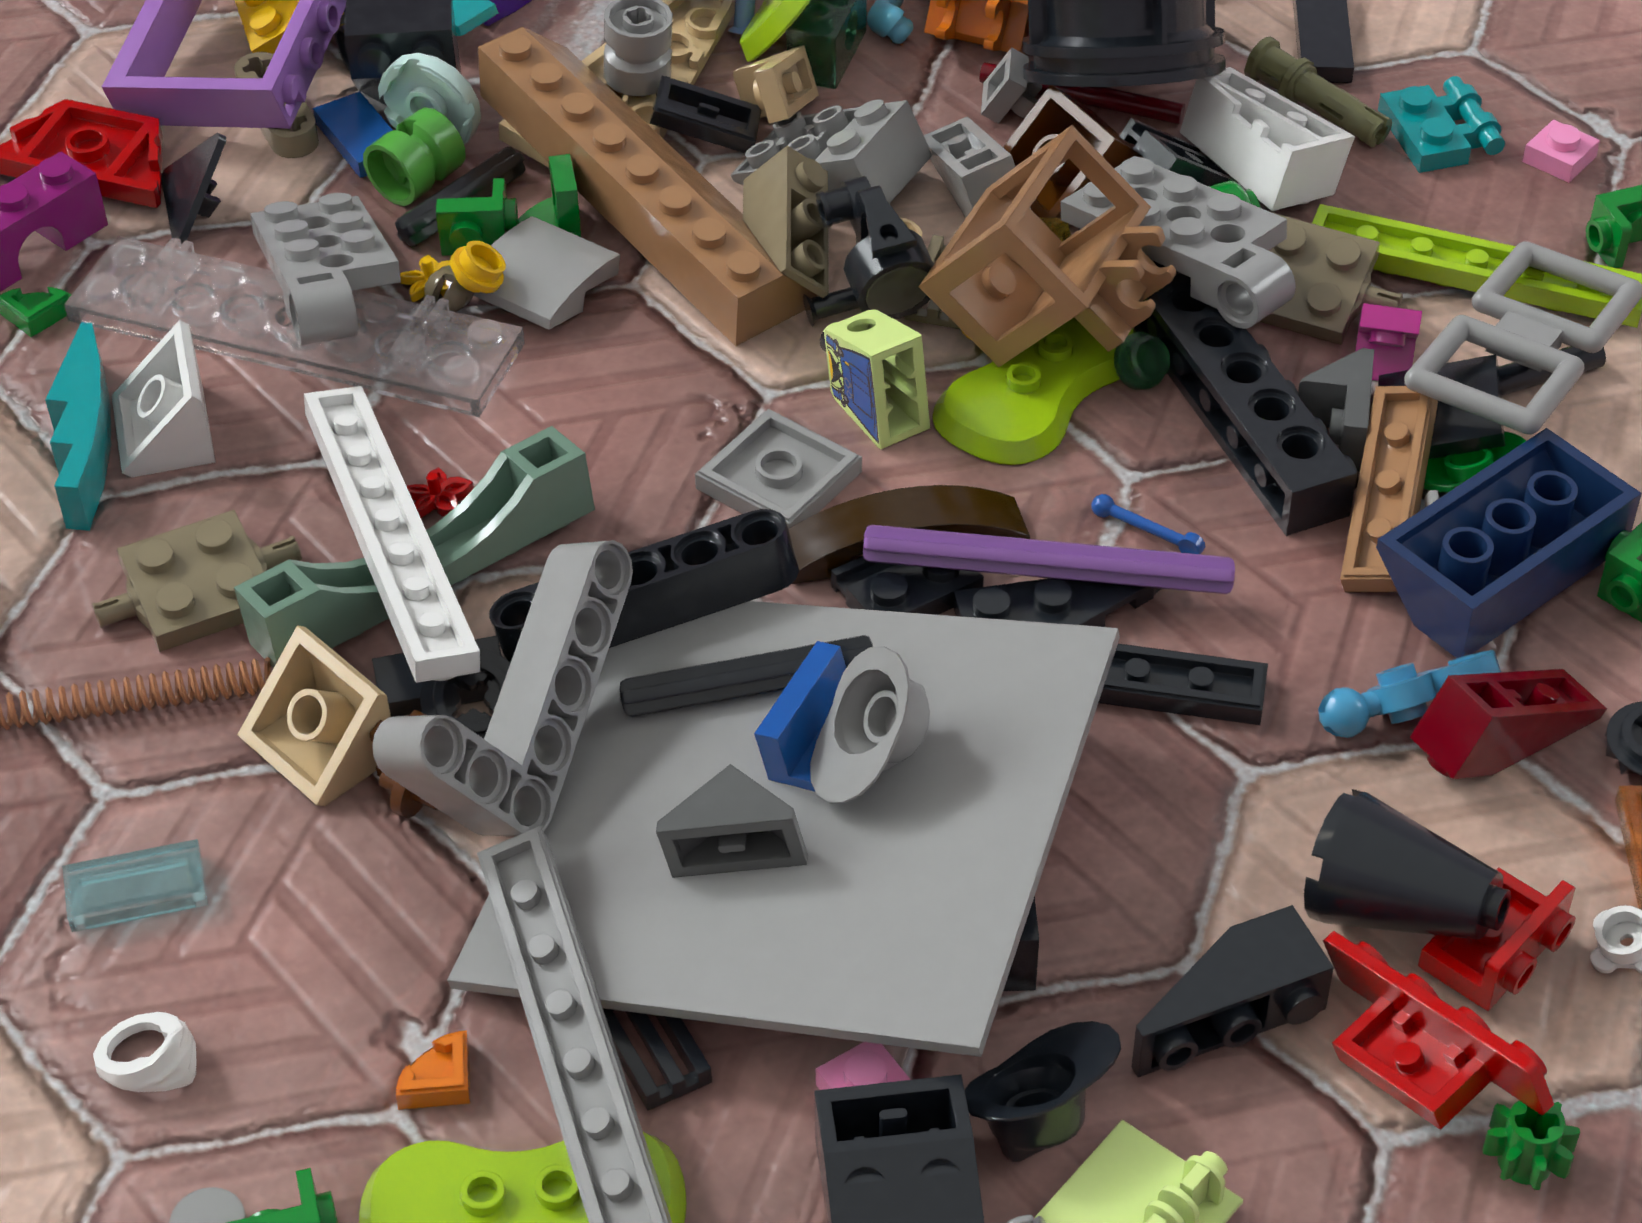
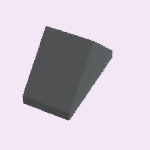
M731 764L657 821L656 834L672 878L807 865L808 853L794 808Z

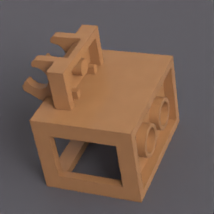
M1071 125L984 191L918 287L1000 367L1072 318H1075L1108 352L1125 341L1133 327L1151 316L1156 304L1152 299L1143 300L1169 284L1176 275V269L1173 265L1164 268L1158 267L1142 251V247L1147 245L1161 247L1165 241V235L1161 227L1139 226L1151 206ZM1070 159L1114 206L1062 242L1030 209V206L1055 169Z

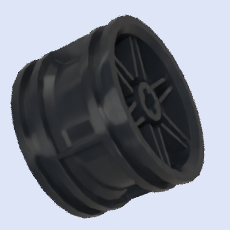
M1028 0L1029 36L1023 38L1022 44L1023 53L1034 56V61H1030L1023 66L1024 79L1029 82L1070 87L1141 86L1201 79L1220 74L1226 70L1225 57L1215 53V47L1225 43L1224 29L1215 26V0Z

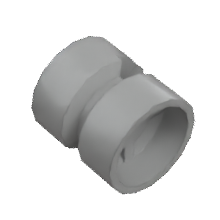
M614 0L605 9L604 42H606L604 49V78L607 84L615 91L629 96L652 95L656 93L662 75L671 78L673 14L669 6L663 1Z

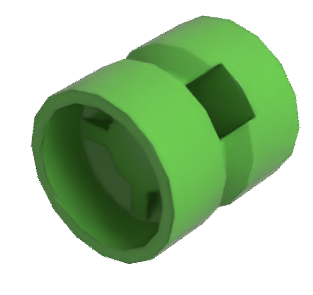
M426 107L416 111L398 124L396 130L387 132L366 147L363 153V165L375 189L384 198L400 206L413 203L432 188L435 180L442 181L461 167L466 159L462 137L454 124L442 113Z

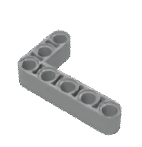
M615 540L560 544L551 551L484 739L447 715L389 717L380 723L374 734L372 744L373 756L378 768L386 776L476 834L482 836H517L538 826L544 831L552 819L631 584L633 574L632 561L626 548Z

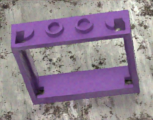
M202 0L145 1L102 85V89L113 109L159 118L160 126L290 129L302 102H305L308 88L317 69L323 63L324 53L334 32L339 28L340 18L346 8V0H299L262 79L165 77Z

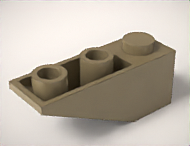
M787 145L743 180V221L781 273L824 298L829 294L828 228H825L821 221L816 203V193L828 191V171L823 169L817 161L806 158Z

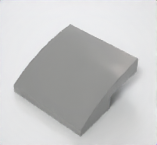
M531 216L507 231L491 245L502 255L506 263V268L503 272L504 281L499 289L493 293H474L473 296L550 330L583 312L585 292L618 274L620 254Z

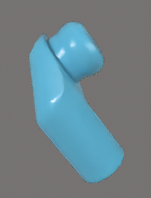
M875 0L867 15L868 26L880 37L887 35L895 44L903 43L914 29L913 22L903 16L904 11L900 8L904 0Z

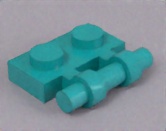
M1458 76L1450 77L1444 82L1443 90L1446 93L1445 96L1437 97L1429 85L1411 86L1402 90L1380 93L1378 112L1392 119L1391 132L1419 173L1469 164L1471 149L1483 147L1487 154L1496 155L1505 147V140L1500 135L1501 125L1492 113L1484 112L1481 108L1482 98L1475 88L1470 84H1465ZM1464 119L1466 122L1456 125L1454 121Z

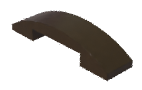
M959 485L915 486L878 492L830 507L788 529L799 564V574L792 584L831 578L832 569L852 561V556L863 555L864 534L867 526L870 525L1030 539V534L1015 498L1001 492Z

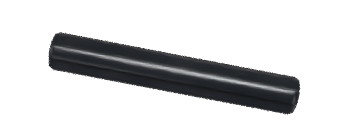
M866 635L824 642L841 647L846 668L855 656L869 647H873L870 637ZM815 644L625 678L620 682L621 704L625 714L634 717L783 690Z

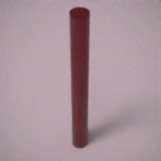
M988 62L982 64L979 76L981 83H984L997 64ZM1041 84L1042 89L1038 95H1043L1049 85ZM1056 86L1085 105L1175 124H1181L1183 120L1184 103L1107 87Z

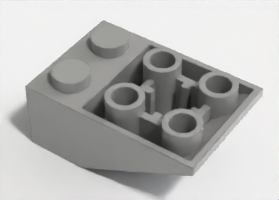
M877 99L856 108L842 109L841 106L836 105L828 107L819 113L802 115L798 111L789 119L774 122V130L762 142L755 144L746 151V159L732 172L731 177L734 182L743 185L745 178L788 145L806 158L817 161L823 169L828 171V191L841 188L842 181L866 176L871 187L880 185L890 204L932 157V153L907 100L884 103L883 100Z

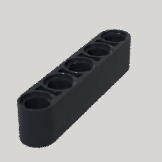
M773 509L754 510L628 552L632 561V580L609 648L789 587L799 574V564L786 519L781 513ZM539 582L501 596L493 603L489 610V619L505 659L510 663Z

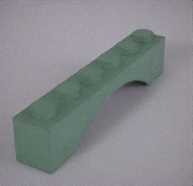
M553 426L501 451L486 475L465 499L435 525L426 530L450 585L465 580L470 575L518 552L527 545L558 529L566 527L571 522L594 511L595 506L586 454ZM365 558L336 563H310L288 559L234 587L249 643L264 659L267 656L270 658V665L273 668L297 625L309 629L332 649L389 619Z

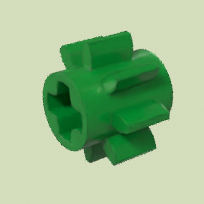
M1520 1100L1511 1109L1498 1103L1494 1106L1489 1123L1491 1129L1487 1131L1482 1151L1485 1155L1497 1156L1498 1165L1502 1171L1500 1175L1502 1180L1511 1179L1520 1184L1531 1185L1534 1190H1540L1541 1183L1550 1176L1551 1172L1563 1179L1568 1177L1574 1159L1572 1152L1575 1151L1580 1128L1566 1126L1564 1115L1561 1112V1103H1554L1544 1115L1539 1114Z

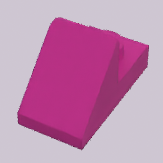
M1363 303L1355 352L1362 348L1374 349L1372 380L1378 381L1379 375L1405 371L1412 367L1422 311Z

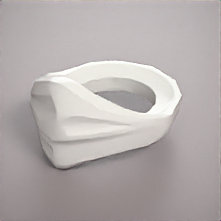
M165 1012L135 1015L118 1023L101 1037L93 1053L96 1072L99 1077L123 1090L134 1092L169 1091L191 1084L196 1076V1042L185 1022L179 1020L177 1016ZM144 1030H155L161 1032L165 1038L161 1047L149 1057H140L130 1062L111 1060V1054L116 1046L135 1033Z

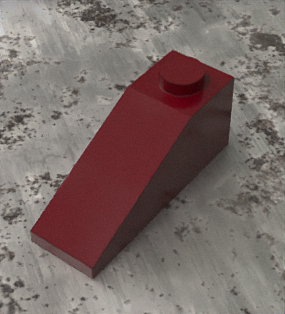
M1564 669L1448 675L1410 738L1428 754L1427 760L1429 764L1446 777L1462 779L1492 776L1601 719L1607 708Z

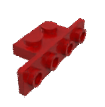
M1336 931L1331 932L1323 940L1339 980L1373 1003L1332 1042L1338 1059L1440 1130L1490 1082L1496 1084L1541 1115H1544L1554 1105L1544 1077L1547 1074V1068L1541 1058L1526 1044L1517 1040L1509 1044L1492 1033L1485 1021L1473 1010L1465 1006H1461L1458 1010L1441 1000L1434 989L1420 976L1409 973L1405 977L1391 968L1383 956L1370 944L1360 941L1356 945Z

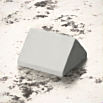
M179 320L112 394L121 470L123 474L130 477L215 463L203 385L190 326Z

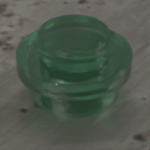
M1135 332L1129 334L1125 341L1116 347L1114 352L1115 370L1120 380L1129 388L1134 390L1150 389L1158 385L1168 372L1170 354L1164 342L1158 337L1145 332Z

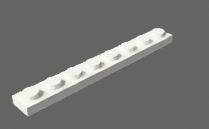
M362 386L304 393L305 415L415 682L445 681L455 676L479 673L480 650Z

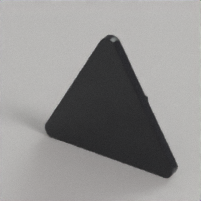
M216 133L166 167L162 172V188L173 245L181 248L184 247L197 214L209 218L221 202L218 197L211 195L217 186V182L212 180V176L226 144L225 135Z

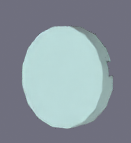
M413 53L402 55L382 74L378 86L379 99L384 96V101L387 105L384 113L395 129L398 124L413 113L426 107L435 109L445 115L456 127L464 145L476 133L481 120L479 100L471 84L453 66L438 57Z

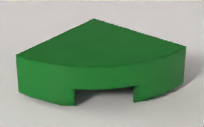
M47 287L49 293L35 292L22 294L21 288H16L0 294V315L31 338L77 309L72 294L54 287Z

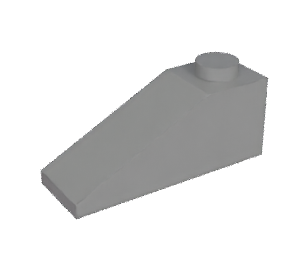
M968 116L924 135L932 153L930 160L965 218L984 191L1016 167L1012 155Z

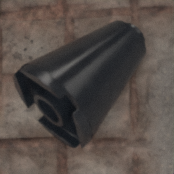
M1352 789L1353 796L1343 793L1337 798L1323 822L1311 854L1323 859L1319 881L1306 877L1304 909L1309 918L1326 924L1476 940L1482 939L1489 928L1495 931L1501 928L1511 902V891L1503 888L1502 873L1367 792Z

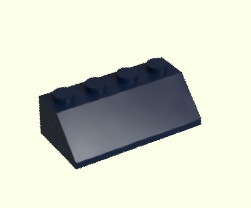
M1545 428L1378 538L1376 548L1413 625L1454 657L1460 658L1475 653L1604 563L1606 553L1615 537L1623 530L1632 531L1642 493L1557 434Z

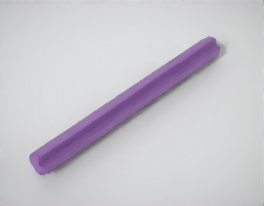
M881 525L867 526L864 534V560L875 563L1216 594L1230 593L1235 580L1234 560L1223 556Z

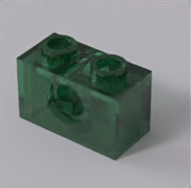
M811 0L799 17L786 30L787 50L805 46L816 86L837 89L867 31V0Z

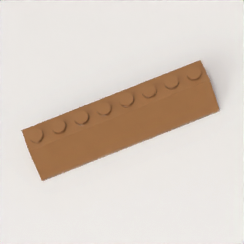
M520 27L478 46L480 96L548 163V156L570 154L577 191L735 346L804 311V294L810 298L818 296L781 273L743 221V214L567 47L525 27Z

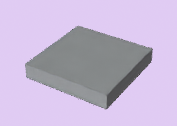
M767 409L695 473V485L697 490L742 514L759 509H773L783 515L788 529L821 511L862 472V456Z

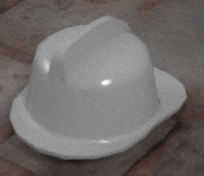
M885 646L869 647L855 656L842 674L832 707L816 741L810 762L811 783L819 797L830 804L848 803L863 795L878 780L882 771H887L899 762L912 756L923 743L930 718L926 691L923 685L909 679L908 668L900 655Z

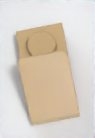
M804 45L743 66L733 72L740 100L758 105L762 110L760 118L767 116L769 124L789 119L819 96Z

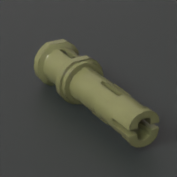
M1271 36L1260 40L1252 49L1245 65V76L1254 81L1262 80L1278 90V94L1294 103H1304L1372 148L1376 144H1381L1388 136L1392 127V119L1377 112L1345 90L1338 88L1317 75L1314 63L1307 58L1296 59L1280 49V42Z

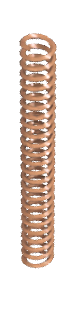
M267 656L264 659V681L258 660L254 658L251 661L252 685L246 663L243 660L239 662V686L233 664L228 662L226 664V688L220 666L218 664L213 666L212 689L207 668L203 665L200 668L201 692L198 688L194 669L189 667L187 670L188 695L182 673L179 669H176L174 672L175 697L169 675L164 670L162 673V699L156 676L152 672L149 675V700L142 676L139 674L136 676V702L130 679L125 676L123 678V704L117 681L112 678L110 680L111 706L108 703L104 682L99 680L97 682L98 708L93 698L91 684L86 681L84 684L85 711L80 700L78 685L73 683L71 686L72 713L67 702L65 687L60 685L58 688L59 715L54 704L52 689L47 687L45 689L46 717L41 706L39 691L34 689L32 691L33 719L28 708L26 693L21 690L19 693L20 721L16 714L13 694L8 692L6 695L7 723L3 716L0 702V725L5 730H9L13 723L18 728H22L27 721L34 727L39 719L47 725L52 717L55 721L61 723L65 715L69 720L74 721L78 713L83 719H87L91 711L96 717H100L103 710L112 716L116 708L125 714L129 709V705L134 711L138 712L142 707V703L148 710H152L155 701L163 709L167 705L168 699L172 705L177 707L181 697L187 705H190L194 696L197 701L203 703L207 694L211 700L216 701L219 691L225 699H229L232 689L235 695L241 698L245 692V687L247 692L254 696L258 686L262 690L271 674L270 658Z

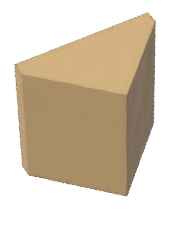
M297 625L237 735L316 805L326 806L376 771L377 764L373 756V742L370 740L369 733L380 720L384 721L391 717L388 698L383 691L309 629Z

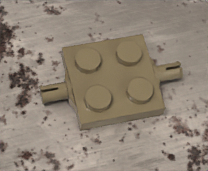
M1279 215L1287 219V239L1269 251L1280 256L1288 264L1295 278L1296 289L1293 298L1259 322L1342 345L1351 322L1361 313L1363 303L1400 308L1403 294L1371 286V273L1379 256L1380 242Z
M231 510L117 548L120 564L127 577V593L97 603L94 602L92 603V608L100 628L136 616L150 630L159 652L243 624L244 621L234 587L288 559L301 561V552L294 536L259 548L246 535L235 510Z

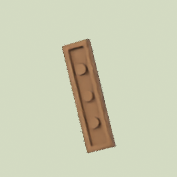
M1379 386L1375 388L1340 577L1344 592H1397L1376 548L1378 538L1420 511L1438 400L1408 389L1407 386Z

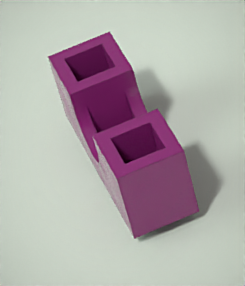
M62 151L43 160L39 165L11 182L0 186V292L22 279L18 262L19 252L22 244L32 232L36 231L67 251L108 225L96 173Z

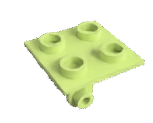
M1121 1120L1035 1218L1041 1216L1045 1223H1226L1242 1205L1243 1199L1225 1187L1223 1176L1227 1173L1228 1169L1225 1162L1217 1154L1205 1151L1201 1156L1193 1155L1185 1161L1129 1123Z

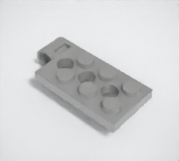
M1133 156L1114 168L1151 206L1139 226H1159L1163 229L1165 241L1162 246L1147 245L1142 247V251L1152 261L1166 267L1173 265L1177 272L1191 277L1192 298L1217 308L1227 322L1243 329L1252 327L1293 298L1296 284L1290 267L1280 256L1269 251L1287 239L1286 218L1242 201L1236 195L1223 193L1199 183L1190 176L1180 175L1165 169L1146 158ZM1089 182L1083 188L1061 200V220L1081 229L1114 205L1092 182Z
M331 193L320 197L319 202L297 205L294 202L288 201L275 202L267 205L264 211L250 213L253 234L283 291L286 314L292 323L299 346L357 336L358 321L352 291L401 282L399 262L358 196L351 197L347 193Z

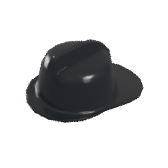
M1095 1021L1070 1023L1044 1033L1021 1048L999 1066L986 1071L968 1084L965 1088V1095L969 1114L987 1120L993 1135L998 1140L1002 1153L1012 1162H1020L1044 1149L1065 1143L1077 1135L1085 1120L1086 1089L1099 1080L1115 1064L1121 1051L1119 1034L1110 1025Z

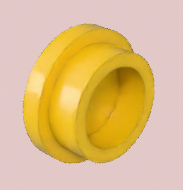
M470 241L466 246L457 248L450 258V266L456 280L462 287L471 292L493 293L499 289L504 281L505 260L495 248L487 243Z

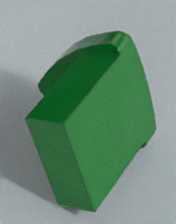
M570 154L548 156L552 197L541 201L527 210L518 218V224L533 216L581 237L578 191Z

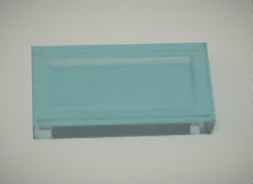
M198 839L62 865L67 919L72 932L209 905L202 853Z

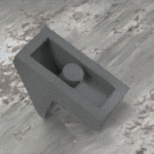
M1362 348L1301 379L1298 387V394L1302 402L1314 417H1319L1325 427L1329 428V437L1336 445H1339V450L1343 455H1348L1353 460L1358 472L1361 469L1368 431L1374 349Z

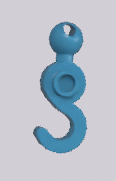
M1483 651L1448 661L1449 666L1420 673L1416 672L1414 663L1393 667L1377 673L1379 685L1361 694L1348 687L1336 688L1324 696L1318 708L1319 721L1327 732L1339 737L1352 738L1365 729L1369 718L1377 715L1389 714L1391 724L1421 717L1428 709L1426 702L1435 698L1448 675L1501 672L1495 651Z

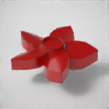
M439 467L427 474L428 485H407L412 500H417L414 504L420 518L429 514L433 509L437 510V513L444 517L458 505L457 502L465 499L474 488L471 480L462 477H449L447 479V475Z

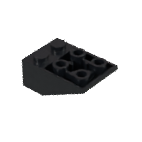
M962 1074L814 1091L815 1141L827 1223H984L974 1138Z

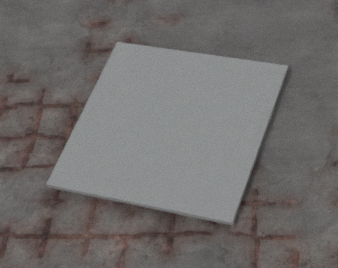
M748 601L611 647L606 655L552 819L543 831L548 838L602 1008L982 1057L1120 639L1119 629ZM866 635L870 637L873 647L885 646L900 655L908 668L909 679L923 685L925 688L930 718L923 743L912 756L899 762L887 771H882L878 780L863 795L848 803L830 804L819 797L814 791L768 780L754 733L783 690L631 717L625 714L621 704L620 682L625 678L811 645L817 641L827 642ZM731 764L794 808L808 853L807 865L672 878L656 834L657 821ZM488 895L447 981L451 989L521 998L490 895Z

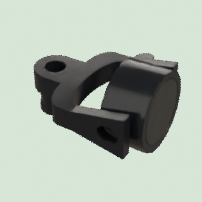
M860 176L842 181L841 188L816 193L817 208L824 227L828 228L834 224L850 220L856 234V245L847 255L843 268L850 284L849 288L831 292L824 298L820 296L810 298L805 294L803 295L805 311L812 327L818 319L860 308L861 312L878 310L893 319H899L916 314L918 309L929 302L930 298L918 286L934 263L922 237L915 231L908 229L887 201L880 185L871 187L867 177Z

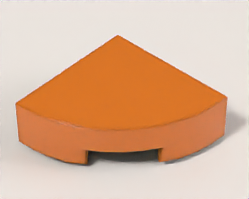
M467 1030L446 1034L432 1042L433 1047L419 1056L411 1066H405L396 1086L398 1110L470 1104V1061Z

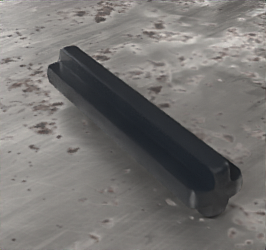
M512 147L503 148L400 216L395 222L398 238L401 241H405L410 247H414L438 232L436 218L437 199L492 196L494 178H505L506 186L523 175L526 168L523 163L525 159L521 152H516Z

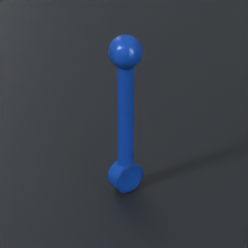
M1107 494L1096 496L1091 503L1092 511L1098 517L1105 518L1109 515L1177 545L1181 553L1201 554L1205 550V542L1198 534L1188 532L1182 535L1115 505L1113 498Z

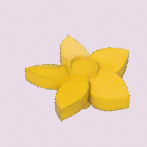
M427 255L419 261L420 271L411 270L400 273L401 282L399 283L412 285L410 288L412 303L424 297L425 283L430 275L440 268L450 265V260L438 263L433 257ZM446 279L440 292L443 297L451 284Z

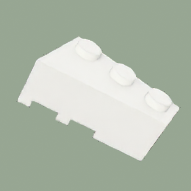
M1231 67L1226 68L1220 74L1196 80L1180 129L1182 135L1246 190H1252L1257 199L1271 211L1298 204H1308L1310 201L1334 195L1355 138L1349 132Z

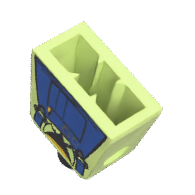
M878 310L864 311L840 322L831 323L823 330L820 337V346L827 354L831 393L835 401L878 448L884 449L930 429L921 334Z

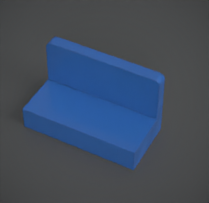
M817 641L755 731L754 735L768 780L815 792L811 783L810 762L816 741L832 707L838 684L846 669L840 646Z

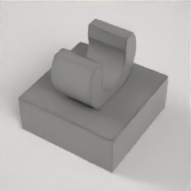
M1011 47L984 81L981 115L998 124L1010 109L1022 118L1028 115L1038 101L1035 97L1042 89V85L1024 79L1023 66L1029 62L1027 55Z

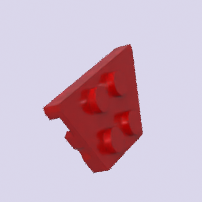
M64 99L44 109L39 116L25 119L10 127L12 139L0 145V174L17 178L39 165L43 160L62 151L96 173L101 196L158 208L161 204L163 135L159 118Z

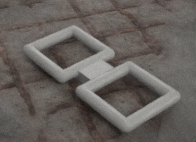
M1528 241L1520 242L1472 297V306L1476 311L1500 320L1496 326L1466 315L1454 317L1406 372L1404 377L1405 385L1414 392L1524 434H1534L1539 431L1584 372L1583 361L1577 356L1558 350L1561 344L1564 343L1589 353L1599 352L1642 298V284L1635 279ZM1530 266L1613 297L1593 323L1587 327L1510 299L1504 295L1527 267ZM1465 341L1486 348L1485 351L1488 353L1496 354L1499 357L1539 372L1543 369L1552 374L1529 404L1523 407L1437 373Z

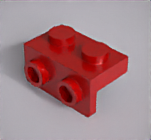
M1498 867L1496 870L1503 875V888L1511 891L1509 910L1501 928L1498 931L1489 928L1486 935L1480 940L1434 935L1421 949L1418 967L1489 1012L1507 991L1516 995L1524 988L1537 966L1536 958L1545 948L1555 952L1565 942L1576 920V917L1569 913L1576 887L1562 880L1548 896H1545Z

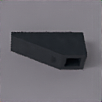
M1291 905L1231 926L1136 1025L1131 1067L1138 1078L1161 1069L1165 1071L1176 1070L1188 1064L1194 1057L1224 1046L1230 1048L1242 1046L1255 1038L1257 1034L1287 1023L1292 1025L1305 1023L1314 1018L1320 1011L1326 1009L1334 967L1294 906Z

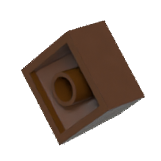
M1049 85L1003 147L1012 155L1015 166H1017L1073 125L1113 168L1133 156L1144 158L1133 149L1134 147L1129 142L1121 139L1113 128L1086 105L1054 85ZM1068 159L1055 169L1030 208L1052 230L1066 226L1069 223L1061 220V200L1083 188L1091 181Z

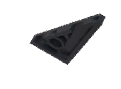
M1046 578L954 591V611L956 616L1105 627V619L1108 614L1127 603L1136 609L1152 600L1155 594L1162 589Z

